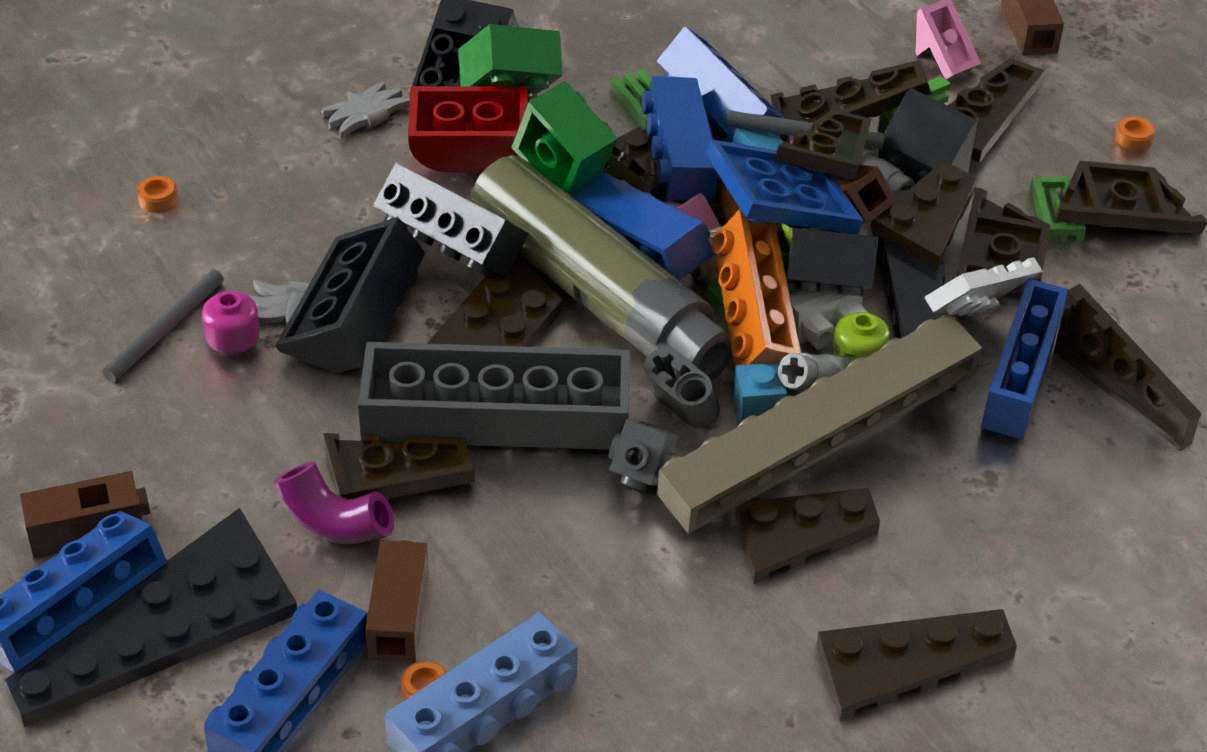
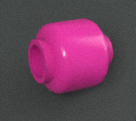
M225 291L211 297L204 304L202 311L204 334L207 343L214 350L228 355L243 353L257 342L260 334L259 314L256 303L250 296L238 291Z

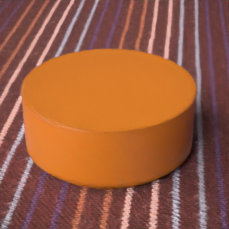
M1131 116L1123 118L1117 124L1115 141L1127 150H1147L1153 144L1155 127L1148 120L1141 117Z
M152 176L143 180L137 187L139 205L148 212H165L172 209L178 203L177 185L175 181L168 177Z
M431 661L417 662L409 666L401 677L403 700L408 699L447 673V670L440 664Z

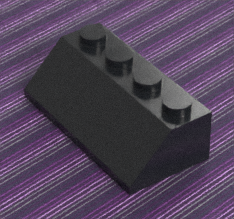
M399 216L335 237L275 345L279 352L334 373L354 368H363L366 342H381L383 336L389 331L390 323L398 307L403 303L404 295L411 281L417 276L418 268L426 254Z

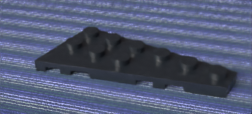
M240 508L167 560L168 563L18 672L13 673L4 680L7 692L24 727L293 617L297 609V602Z

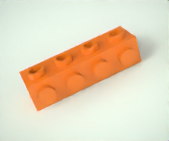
M739 209L712 238V247L719 274L718 281L721 286L725 307V319L728 324L731 341V353L734 357L735 367L736 365L779 362L780 364L783 357L791 353L800 354L801 350L775 222L769 221L765 224L752 222Z

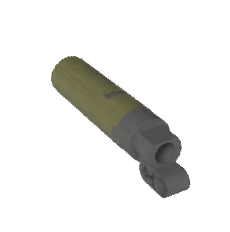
M510 155L502 157L489 165L478 177L471 191L470 201L528 232L529 235L519 254L647 357L644 363L645 373L654 395L660 402L693 427L701 428L715 422L720 413V404L711 381L724 371L733 356L726 332L713 322V308L710 304L643 251L637 249L625 237L522 157ZM703 397L699 401L691 402L696 398Z

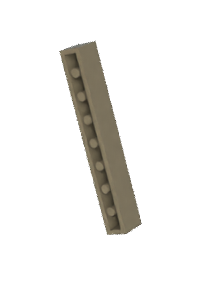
M949 313L936 320H926L914 332L901 339H891L879 351L866 358L858 357L854 359L844 370L831 377L824 376L819 378L809 389L794 397L786 396L782 398L772 409L759 416L752 415L747 417L737 428L722 436L710 437L695 451L683 457H673L659 470L657 495L689 534L975 375L983 348L953 315L950 316Z

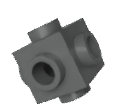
M626 419L622 433H618L614 437L610 446L609 459H612L609 471L622 475L620 482L635 489L646 491L648 485H658L659 470L667 461L677 456L673 452L679 434L641 420Z

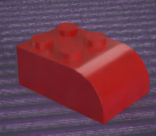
M411 86L408 144L412 155L419 163L429 169L439 172L468 174L482 173L489 165L502 157L510 155L519 156L511 147L527 108V86Z

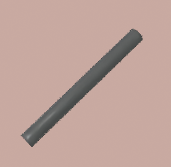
M728 110L726 126L794 136L800 131L808 133L813 124ZM868 131L864 147L882 149L884 134Z
M212 269L102 370L105 378L111 382L119 379L224 281L223 275L216 269Z

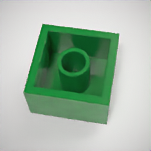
M489 24L458 49L461 86H527L528 102L534 93L538 94L540 91L548 89L550 84L563 76L560 31Z
M563 81L529 101L511 148L519 157H522L572 196L603 173L618 138L613 134L611 127L602 121L587 105L584 97L575 92L566 81Z

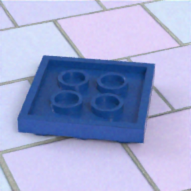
M710 140L705 154L748 220L758 224H765L769 221L782 223L790 228L803 229L804 227H809L827 232L858 234L864 220L836 181L827 177L823 172L775 161L777 150Z

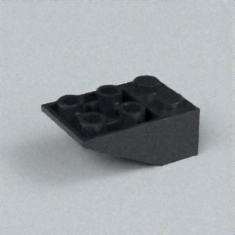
M441 0L412 86H461L458 49L489 24L519 27L514 10L473 0Z

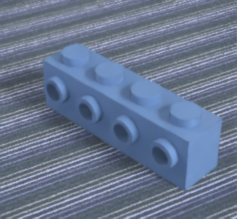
M539 611L384 714L386 744L394 752H468L477 745L488 743L501 728L516 718L526 717L539 702L554 692H562L571 685L577 677L578 647Z

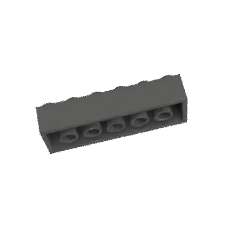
M366 342L358 401L361 441L363 440V435H380L381 442L404 443L410 436L462 438L465 439L466 445L610 449L614 437L618 433H622L625 421L629 419L630 350Z

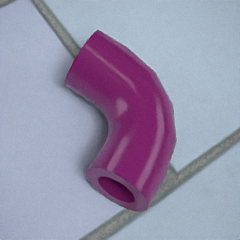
M315 461L298 465L284 472L273 481L284 504L297 522L321 539L342 545L361 544L385 538L391 535L394 530V514L386 497L378 492L353 499L339 497L329 489Z

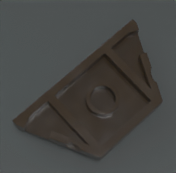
M1081 160L1076 167L1054 217L1056 222L1201 235L1207 225V220L1202 214L1192 216L1183 207L1186 198L1177 189L1171 187L1167 183L1166 178L1154 167Z
M976 187L956 277L963 273L985 268L989 270L1002 264L1008 272L1009 270L1006 266L1012 262L1021 261L1022 263L1028 258L1033 257L1043 271L1051 225L1035 216L1025 214L1020 208L1010 203L1004 205V208L986 199L988 191ZM1042 272L1031 279L1041 282ZM1026 282L1006 294L1023 292Z
M518 254L506 277L490 270L487 277L483 278L427 344L533 347L562 312V298Z

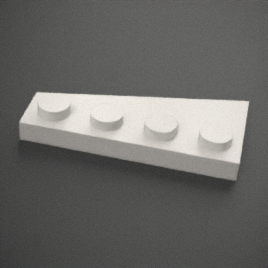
M1034 257L1028 258L1022 263L1021 261H1015L1006 266L1009 270L1008 272L1002 264L989 270L985 268L963 273L924 298L933 312L949 313L950 316L954 314H959V316L967 314L969 317L976 314L977 317H981L1000 305L997 300L998 298L1025 283L1028 278L1031 279L1043 271Z

